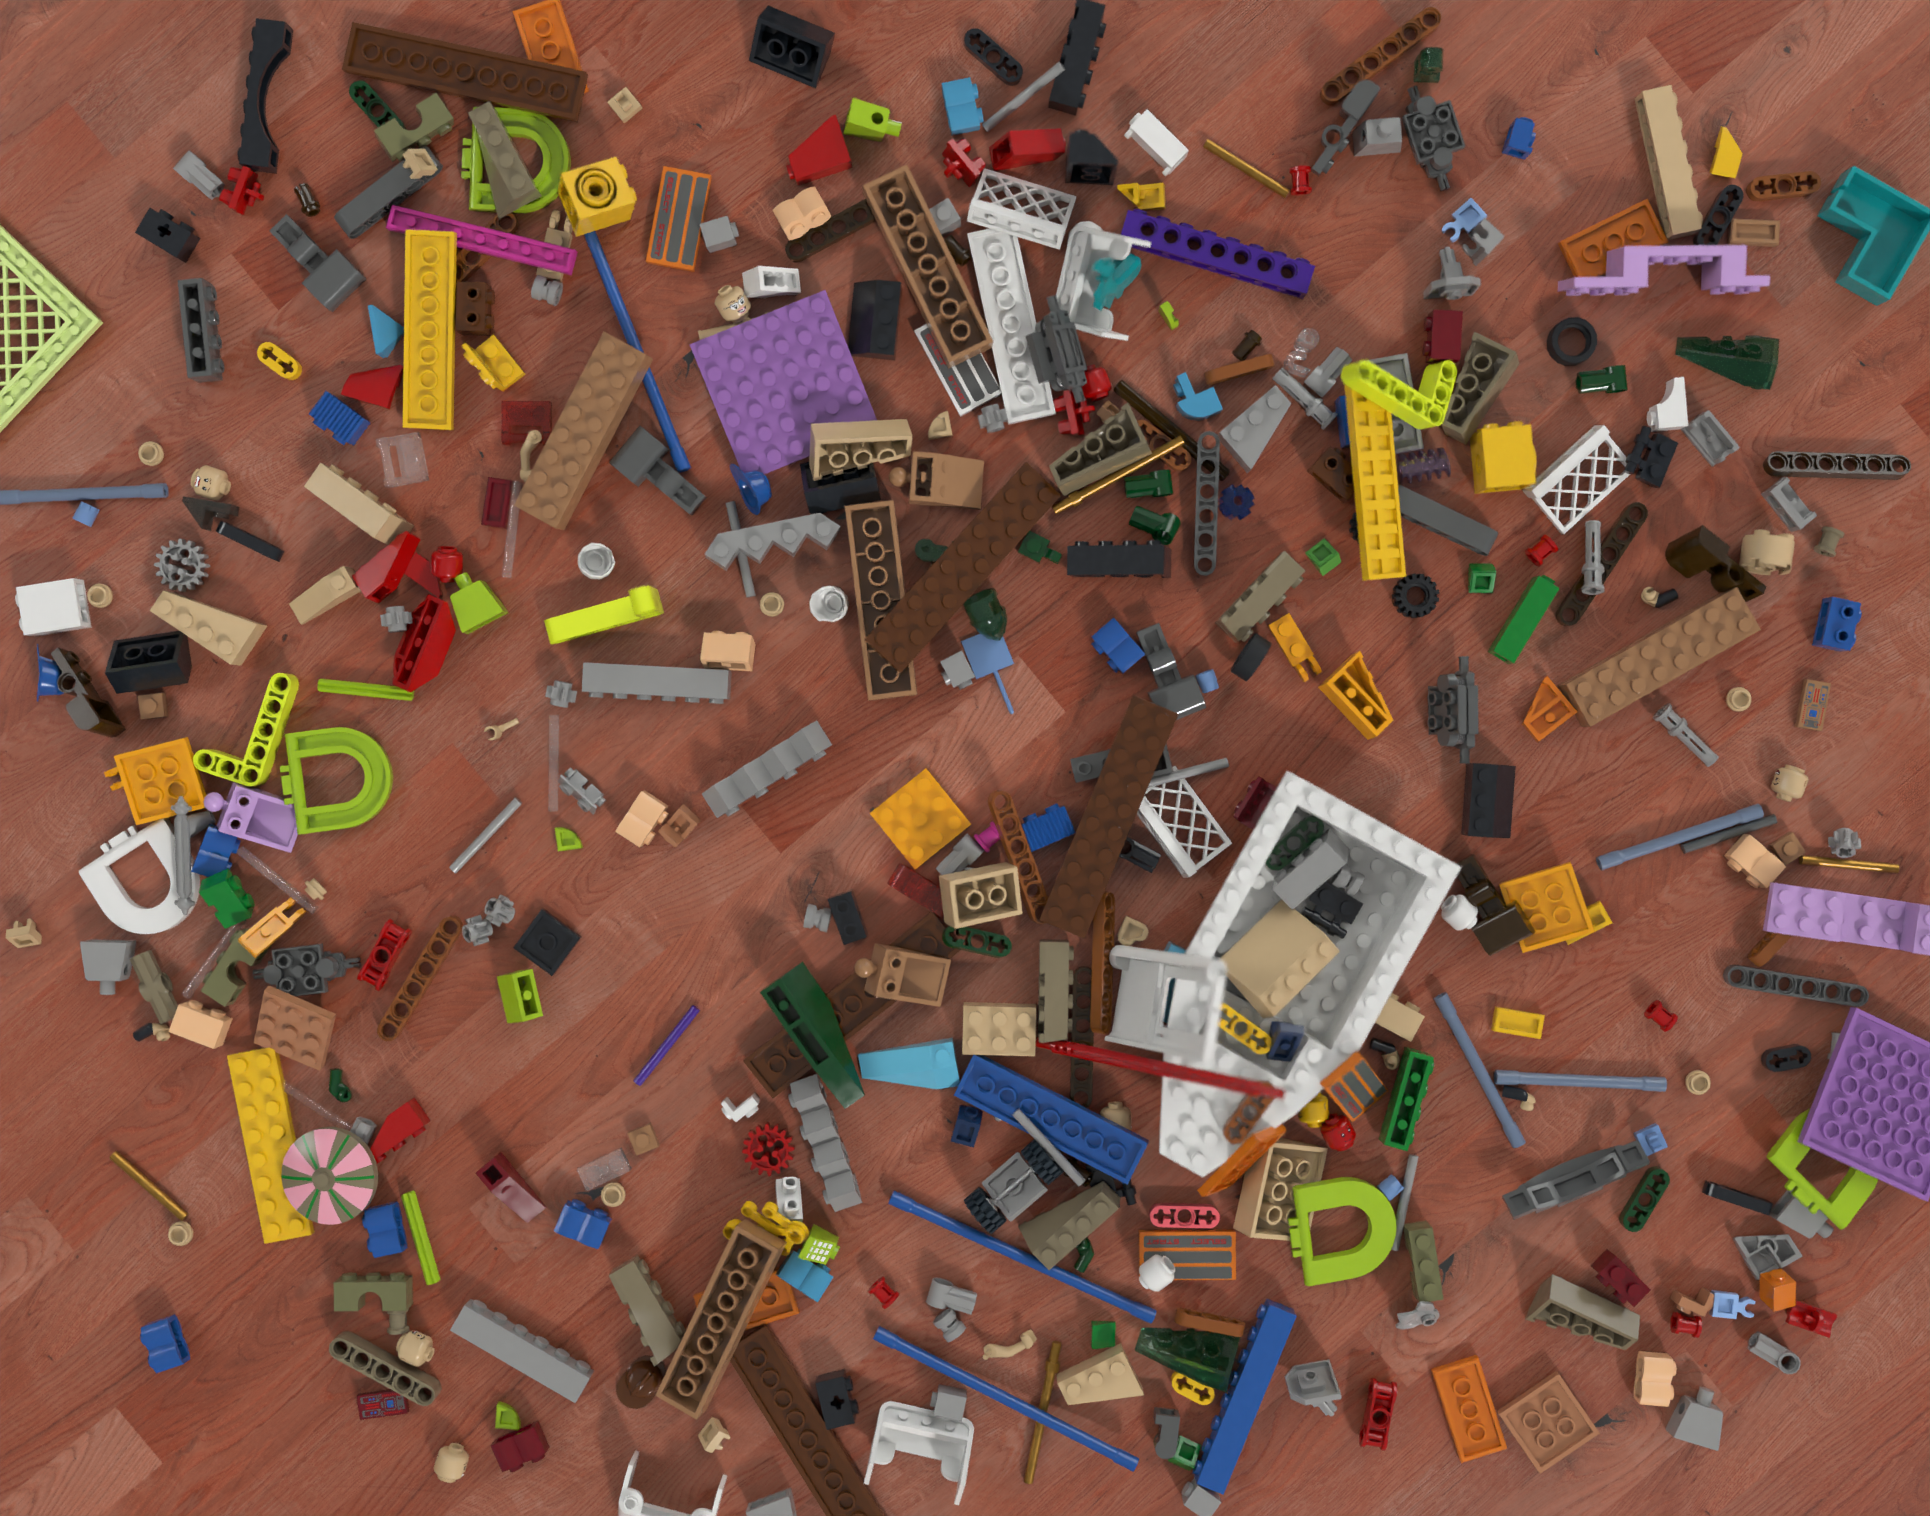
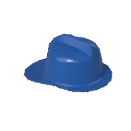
M731 463L730 471L740 489L744 503L750 512L754 515H759L761 506L772 497L767 477L759 471L744 473L738 466Z
M37 644L39 664L38 702L40 696L62 695L64 693L57 686L58 678L63 672L56 661L40 656Z

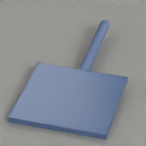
M999 626L961 641L976 679L993 673L1010 714H1013L1014 710L998 670L1013 665L1014 662Z

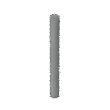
M1060 62L1055 64L982 124L985 130L989 132L1065 69Z
M735 501L727 502L726 508L731 530L741 529ZM739 552L737 558L746 598L754 597L756 594L748 558L745 554Z
M1227 758L1154 776L1148 788L1227 768L1229 763Z
M515 797L449 868L454 873H457L522 805V802Z
M1018 1108L1012 1116L1078 1186L1082 1185L1085 1182L1083 1176Z
M1409 1154L1402 1185L1404 1189L1400 1194L1395 1217L1396 1236L1391 1248L1394 1251H1399L1419 1156Z

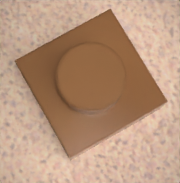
M1108 400L1096 414L1100 416L1101 421L1104 423L1110 416H1115L1121 410Z
M165 693L138 696L141 720L168 717Z
M1788 832L1769 844L1776 857L1785 866L1806 853L1793 832Z
M652 1123L627 1133L636 1156L660 1146Z

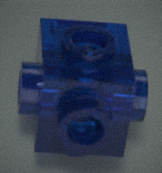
M1232 484L1221 492L1223 496L1218 500L1220 504L1218 507L1225 518L1228 517L1231 521L1237 517L1240 521L1252 513L1250 508L1255 505L1253 502L1255 498L1248 487L1244 488L1242 484L1235 487ZM1235 497H1238L1240 499V501L1242 502L1241 505H1236L1234 503Z

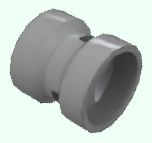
M537 275L532 285L531 297L539 301L544 299L548 304L556 306L562 295L563 283L556 280L551 282L546 277Z
M1344 865L1334 874L1331 884L1337 888H1344L1346 893L1354 896L1361 887L1365 876L1359 872L1351 871L1349 866Z
M808 904L803 927L811 929L815 925L820 931L827 932L832 915L831 909L825 907L818 910L816 905Z
M951 1308L944 1310L933 1320V1324L937 1329H941L943 1337L947 1342H951L959 1337L966 1329L964 1323L958 1321L956 1312Z

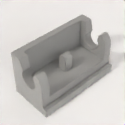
M1484 218L1468 235L1476 243V249L1472 250L1466 244L1462 245V249L1474 261L1473 264L1477 266L1505 236Z
M1709 410L1696 416L1688 423V426L1681 429L1711 467L1721 463L1726 459V456L1740 448Z
M1782 477L1761 495L1790 532L1801 530L1817 514L1810 511L1788 484L1790 482L1788 477Z

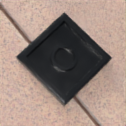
M543 908L513 948L553 976L582 936Z

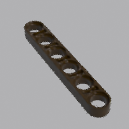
M866 199L832 216L823 225L810 228L802 237L789 240L785 246L787 257L793 262H801L875 222L876 220ZM859 209L867 213V218L862 222H858L853 218L855 211ZM836 221H842L846 224V229L842 233H835L832 230L833 224ZM820 232L825 236L822 244L815 245L811 242V237L814 233ZM792 245H802L803 253L800 256L791 255L790 248Z
M1776 451L1769 454L1764 460L1763 469L1770 476L1899 480L1910 471L1911 463L1903 455ZM1770 460H1779L1782 468L1776 469L1772 467ZM1795 460H1802L1806 464V469L1797 468L1794 463ZM1824 460L1828 462L1830 470H1823L1819 466V461ZM1843 462H1851L1855 467L1854 471L1845 469ZM1868 462L1876 463L1879 471L1874 472L1870 470ZM1892 463L1901 464L1903 472H1896L1892 468Z
M1635 502L1627 505L1602 541L1601 564L1605 568L1602 574V585L1645 522L1648 510L1644 504ZM1632 507H1636L1641 511V517L1637 521L1632 520L1629 516V511ZM1619 527L1625 528L1628 532L1627 539L1624 541L1616 537V531ZM1605 548H1611L1614 551V558L1611 561L1605 560L1602 556ZM1581 573L1557 609L1556 619L1563 626L1576 624L1596 596L1588 595L1584 602L1576 598V591L1584 585L1583 573ZM1566 608H1570L1574 612V619L1571 622L1565 621L1562 617V613Z
M1081 966L1073 973L1071 1042L1085 1043L1088 1046H1093L1094 1033L1091 1031L1090 1026L1086 1032H1079L1076 1029V1023L1080 1019H1086L1090 1024L1092 970L1089 967ZM1087 971L1090 973L1091 979L1087 984H1081L1077 981L1079 972ZM1080 995H1087L1090 998L1088 1007L1080 1008L1077 1005L1076 1001ZM1071 1057L1070 1100L1075 1102V1094L1083 1091L1087 1093L1088 1099L1084 1104L1080 1105L1087 1108L1092 1102L1093 1061ZM1079 1067H1084L1088 1070V1077L1084 1080H1078L1075 1077V1071Z

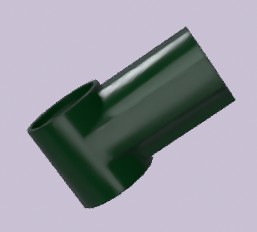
M1616 365L1605 367L1603 370L1578 372L1576 377L1578 393L1605 391L1606 394L1627 391L1626 366Z
M1158 470L1146 475L1124 477L1126 499L1143 496L1164 497L1173 495L1171 470Z
M1136 506L1129 525L1152 534L1154 540L1161 541V545H1169L1173 541L1181 521L1172 513L1159 515Z

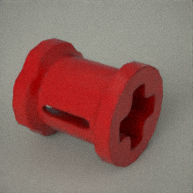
M1295 166L1289 169V173L1292 174L1291 195H1306L1312 192V187H1309L1310 166Z
M1547 535L1540 537L1541 540L1535 546L1525 550L1528 559L1538 567L1543 564V560L1551 553L1558 551L1555 542Z
M1659 1000L1652 1002L1644 1012V1016L1656 1022L1664 1032L1670 1030L1678 1020V1016L1665 1009Z
M884 1276L876 1280L867 1291L869 1294H874L882 1303L881 1307L883 1309L888 1308L900 1294L898 1291L894 1292L885 1282Z
M1673 1312L1670 1330L1675 1334L1681 1332L1691 1334L1693 1338H1699L1702 1332V1319L1697 1315L1689 1317Z

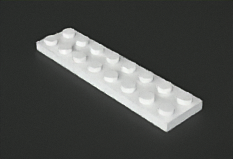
M990 228L967 233L986 325L993 340L992 352L1004 408L1008 417V425L1055 415L1049 382L1038 383L1025 337L1031 333H1036V319L1018 237Z

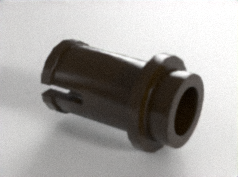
M307 183L299 184L301 190L296 186L294 192L302 205V213L306 214L307 217L316 216L320 213V203L315 201Z
M953 235L948 236L944 241L952 258L955 260V264H959L962 267L971 259L970 251L968 249L965 250Z
M1250 330L1249 333L1246 332L1244 334L1245 338L1232 351V354L1240 361H1244L1256 346L1261 345V336L1253 330Z
M1068 1158L1067 1160L1085 1179L1082 1185L1084 1187L1089 1185L1093 1178V1173L1077 1164L1076 1159L1071 1160Z

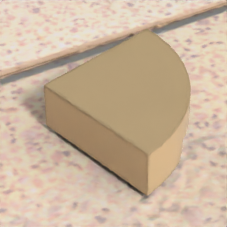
M948 411L940 413L931 423L928 431L929 440L953 436Z

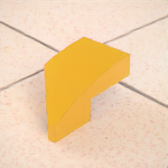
M1721 126L1715 143L1716 153L1709 173L1736 179L1743 153L1728 129Z
M1164 183L1117 185V189L1140 210L1166 209Z

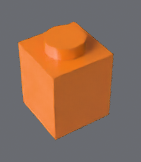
M1782 1268L1761 1273L1759 1298L1773 1312L1796 1306V1281Z

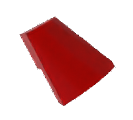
M396 365L351 373L343 386L341 395L363 403L390 409L396 387L399 388L401 384L404 366Z

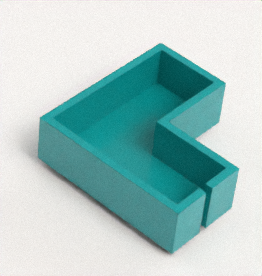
M1852 166L1841 173L1830 192L1832 194L1827 197L1817 216L1859 240L1835 283L1878 306L1891 299L1929 233L1930 209L1856 166Z

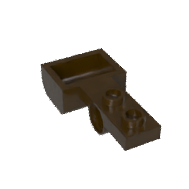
M1703 525L1670 542L1665 551V557L1669 565L1684 577L1691 578L1706 570L1711 574L1710 581L1716 591L1725 592L1737 587L1745 602L1764 594L1767 587L1728 557L1727 554L1730 546Z
M61 648L51 652L50 654L63 672L57 681L58 689L63 693L76 696L66 704V710L76 726L82 730L110 738L124 732L126 728L110 703L101 699L91 683V676L79 665V657L73 651Z
M1474 854L1455 863L1461 867L1457 877L1464 887L1467 899L1471 905L1478 908V912L1482 916V918L1477 920L1472 930L1489 956L1535 933L1534 928L1517 900L1507 905L1504 904Z

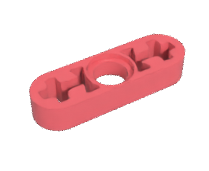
M1156 1203L1149 1210L1150 1220L1157 1227L1213 1228L1220 1221L1217 1208L1211 1204ZM1160 1209L1163 1210L1164 1214H1171L1170 1209H1174V1222L1171 1221L1170 1216H1163L1162 1220L1158 1221L1157 1216H1154V1214H1158ZM1183 1209L1191 1212V1218L1186 1222L1180 1221L1177 1217L1179 1211ZM1194 1210H1198L1199 1215H1206L1207 1211L1210 1210L1215 1217H1211L1210 1222H1206L1204 1217H1197L1198 1222H1195L1196 1215Z

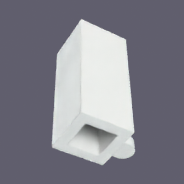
M1146 110L1142 115L1137 113L1129 122L1131 126L1124 136L1127 139L1132 137L1164 169L1162 174L1165 177L1187 157L1189 150L1150 111Z

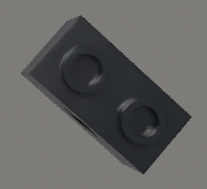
M149 208L135 233L186 263L201 239L193 234L195 229L182 221L179 225L172 221L174 216L162 209L156 212Z
M851 889L828 898L843 945L866 938L868 932L853 890Z
M845 1369L817 1375L815 1385L826 1429L829 1430L854 1424L856 1414H859L857 1400L852 1399L853 1382L851 1376L846 1375ZM838 1395L839 1399H842V1401L838 1402V1399L834 1397Z

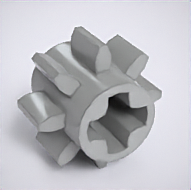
M998 404L981 408L982 415H978L980 429L986 427L987 433H992L1005 428L1004 422L1008 420L1005 408L1000 410Z
M404 606L387 607L386 613L380 615L381 626L388 627V632L407 631V624H413L411 612H405Z
M554 680L553 686L547 685L545 697L551 699V705L568 708L569 702H575L577 691L572 690V683Z
M1849 828L1837 829L1833 831L1834 837H1828V847L1831 848L1832 854H1836L1838 857H1852L1856 855V849H1861V839L1858 838V832H1853Z
M501 894L498 899H489L484 908L485 914H487L485 918L500 927L502 922L509 923L515 915V908L512 907L514 902Z
M481 915L466 919L467 925L462 927L464 939L468 943L473 942L474 946L489 942L488 936H491L493 933L490 921L486 918L482 919Z

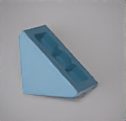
M368 305L375 352L380 357L387 358L404 335V327L374 305Z

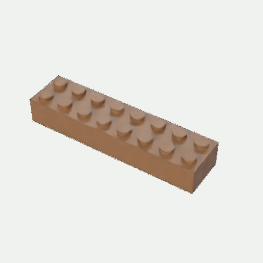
M908 165L863 185V195L948 369L991 349L993 340Z
M603 332L514 506L556 529L565 530L653 358Z
M894 500L845 506L868 700L918 695L914 660L899 673L864 641L905 595Z
M1731 588L1725 592H1720L1558 686L1566 699L1576 709L1577 713L1575 716L1581 727H1591L1761 629L1738 588Z
M747 1219L736 1225L655 1396L696 1420L707 1410L787 1244L785 1240Z

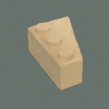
M1121 1343L1056 1374L1057 1384L1068 1405L1144 1395L1142 1385Z

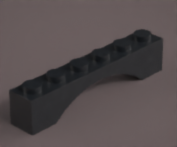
M256 18V24L252 28L253 49L249 53L250 75L246 77L248 92L247 99L243 102L245 118L244 123L240 127L242 144L237 153L239 164L250 168L251 171L277 174L279 149L273 141L268 128L266 97L275 72L291 54L293 29L284 21Z

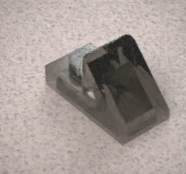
M185 496L182 499L198 525L207 531L212 530L214 517L229 519V515L238 516L240 507Z

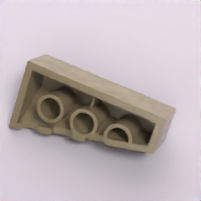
M490 101L468 112L476 127L498 218L500 219L541 197L542 195L505 125Z
M1476 332L1473 333L1472 343L1464 358L1463 368L1456 380L1454 393L1451 395L1445 419L1441 424L1445 435L1465 445L1519 365L1517 352Z
M1126 403L1115 416H1110L1105 420V424L1094 433L1090 432L1085 436V440L1079 445L1073 446L1049 465L1057 486L1064 496L1152 454L1129 403Z
M1285 551L1281 552L1223 613L1215 624L1235 643L1240 640L1245 642L1254 632L1251 628L1257 622L1262 624L1269 617L1270 613L1268 610L1274 604L1278 607L1286 599L1287 595L1284 593L1290 587L1295 589L1304 578L1301 575L1305 570Z
M1039 939L1038 1039L1040 1043L1068 1039V1033H1072V1018H1068V1009L1073 1008V994H1068V985H1073V970H1069V960L1074 958V946H1069L1068 940Z
M1102 1181L1077 1194L1073 1199L1058 1204L1057 1207L1037 1215L1036 1218L1028 1222L1018 1225V1228L1032 1254L1050 1270L1119 1209L1121 1198L1105 1181Z
M636 1255L614 1268L609 1274V1278L622 1303L629 1305V1318L633 1325H639L642 1336L640 1339L644 1347H650L654 1355L650 1359L655 1366L679 1347L686 1329L680 1321L677 1322L671 1303L665 1301L662 1297V1289L656 1280L653 1281L649 1275L650 1270L645 1260H640L639 1256Z
M1553 1274L1540 1285L1525 1319L1531 1322H1535V1319L1545 1321L1546 1326L1554 1329L1557 1328V1325L1571 1329V1334L1577 1336L1591 1335L1596 1342L1622 1350L1628 1349L1638 1341L1640 1315Z

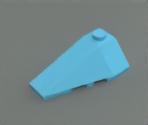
M953 1037L858 1054L861 1075L865 1079L931 1089L954 1087L960 1083Z

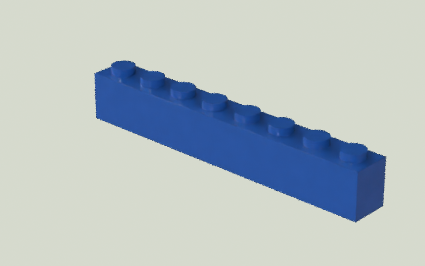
M1267 1298L1264 1305L1260 1304L1256 1314V1318H1258L1255 1327L1251 1326L1248 1332L1247 1340L1249 1342L1246 1349L1243 1348L1239 1354L1238 1362L1240 1364L1237 1371H1233L1230 1376L1229 1385L1231 1386L1228 1393H1224L1221 1398L1220 1407L1222 1408L1219 1415H1215L1212 1420L1211 1435L1209 1438H1205L1202 1445V1457L1200 1460L1197 1459L1192 1473L1194 1474L1196 1484L1224 1495L1297 1317L1292 1308Z

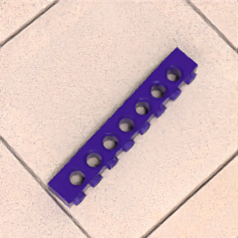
M1140 209L1128 210L1121 235L1151 242L1150 247L1132 244L1131 248L1303 299L1307 294L1315 266L1311 265L1310 261L1306 259L1296 258L1294 260L1286 257L1287 255L1280 251H1273L1272 253L1264 251V248L1257 244L1244 245L1240 243V240L1233 237H1226L1224 239L1218 237L1217 233L1210 230H1203V232L1194 230V227L1187 223L1174 224L1170 222L1169 218L1163 216L1154 218L1148 216L1147 212ZM1150 227L1153 230V235H1143L1141 228ZM1173 234L1177 241L1168 243L1165 241L1164 235ZM1196 241L1200 248L1198 250H1191L1187 242ZM1215 247L1221 249L1223 256L1214 257L1211 254V249ZM1237 254L1243 255L1246 263H1236L1234 256ZM1260 261L1266 262L1269 270L1261 271L1257 263ZM1281 269H1289L1292 272V277L1284 278L1281 275Z

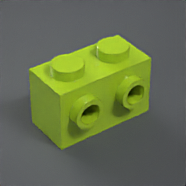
M533 969L519 970L497 976L507 1024L524 1022L543 1016Z

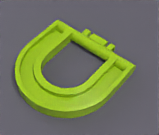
M494 107L510 137L528 138L536 142L542 150L543 165L539 174L533 179L542 196L511 213L538 211L548 206L559 196L557 191L560 175L571 169V156L568 144L556 125L544 115L512 108ZM472 122V139L463 138V146L471 147L462 148V169L470 170L461 171L462 179H470L469 210L475 212H497L490 184L482 183L483 155L476 127Z
M343 727L285 734L289 765L280 766V772H289V775L281 776L283 795H292V798L284 799V805L294 804L297 835L356 827L368 822L383 809L392 790L393 771L387 753L375 739L361 731ZM346 753L360 762L364 770L365 781L361 792L354 799L345 803L307 808L301 758Z
M1808 1109L1792 1121L1766 1157L1789 1179L1784 1187L1788 1191H1792L1791 1194L1804 1207L1809 1206L1807 1210L1811 1214L1817 1213L1819 1209L1835 1226L1842 1230L1847 1227L1870 1196L1878 1179L1850 1167L1846 1176L1828 1200L1796 1170L1798 1164L1811 1149L1797 1142L1810 1111Z
M1339 1177L1293 1186L1296 1217L1288 1218V1225H1296V1227L1289 1228L1290 1243L1292 1248H1299L1291 1251L1293 1257L1301 1256L1304 1285L1315 1286L1357 1278L1371 1272L1385 1260L1395 1241L1396 1218L1390 1202L1379 1189L1365 1180L1354 1177ZM1341 1206H1356L1365 1212L1368 1219V1229L1361 1243L1349 1250L1313 1256L1309 1212Z

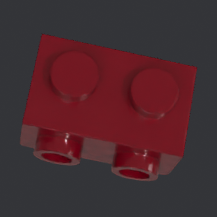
M1258 776L1248 786V793L1244 800H1241L1236 805L1233 817L1254 830L1277 787Z

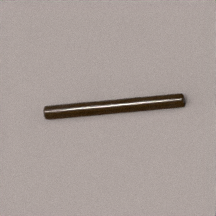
M1120 380L1116 384L1114 392L1172 440L1181 436L1185 443L1181 447L1186 449L1197 460L1198 443L1126 382ZM1205 460L1202 462V466L1211 473L1214 472L1215 464L1213 461ZM1219 461V480L1223 481L1230 474V470Z

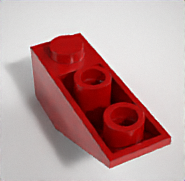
M408 531L397 535L393 542L378 551L374 558L362 565L352 575L365 598L379 604L397 589L420 542L418 536Z
M415 1097L387 1116L370 1149L376 1164L387 1157L385 1152L391 1148L395 1152L407 1144L404 1140L411 1134L415 1138L427 1130L424 1125L431 1120Z

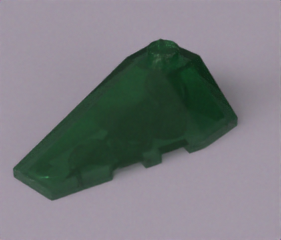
M1747 335L1745 340H1732L1731 336H1723L1722 340L1714 341L1708 337H1677L1675 355L1743 386L1757 390L1771 389L1778 366L1779 339Z
M1141 1328L1135 1351L1202 1385L1227 1392L1241 1337L1210 1331H1195L1194 1328H1187L1186 1331H1172L1171 1328Z

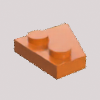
M1546 676L1539 686L1522 725L1538 743L1576 714L1577 711L1550 678Z

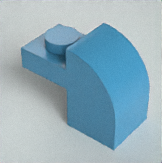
M1186 372L1175 378V384H1173L1175 393L1178 398L1182 397L1183 399L1177 402L1175 407L1182 416L1190 420L1201 421L1221 413L1223 408L1214 387L1195 394Z

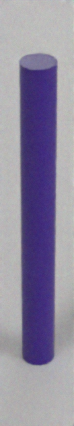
M695 1005L691 1006L633 1081L637 1085L641 1086L700 1012L699 1008Z

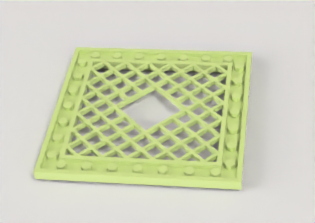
M0 225V260L2 261L0 266H2L3 279H0V283H3V296H0V300H3L4 313H0V318H4V330H0V335H4L5 347H0V352H5V364H0V369H5L6 381L0 382V386H4L0 391L1 432L93 335L103 322ZM8 268L19 278L8 279ZM9 283H20V295L9 296ZM26 285L37 295H26ZM9 300H20L21 313H9ZM26 300H37L38 312H26ZM43 301L55 312H43ZM44 316H55V329H44ZM10 317H21V330H10ZM27 317H38V329L27 330ZM61 318L65 321L62 326H61ZM54 333L44 344V334ZM10 334H21L22 347H10ZM27 334H38L39 346L27 347ZM11 351H22V364H11ZM28 351H37L28 361ZM21 368L11 379V369Z

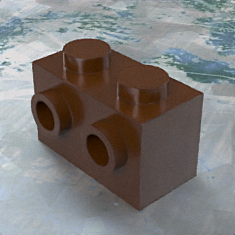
M457 282L456 331L461 335L491 336V329L494 328L495 323L494 315L491 314V305L495 303V292L486 282Z
M1330 446L1307 472L1342 503H1345L1354 494L1352 465L1345 460L1346 455L1336 447L1333 449Z

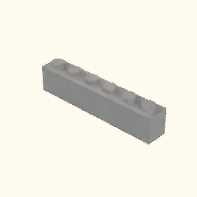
M583 662L582 692H589V697L603 698V693H613V698L627 699L628 694L637 695L638 700H651L652 696H661V701H676V697H685V702L700 703V698H709V703L724 704V699L730 700L732 671Z
M470 1299L464 1305L450 1331L576 1403L594 1372L588 1363L573 1359L566 1350L554 1348L549 1345L545 1338L530 1334L526 1327L511 1323L504 1314L500 1312L494 1313L487 1309V1306L479 1300Z

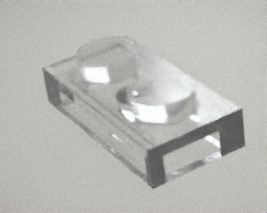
M621 1147L578 1167L576 1170L586 1191L631 1171L632 1168Z

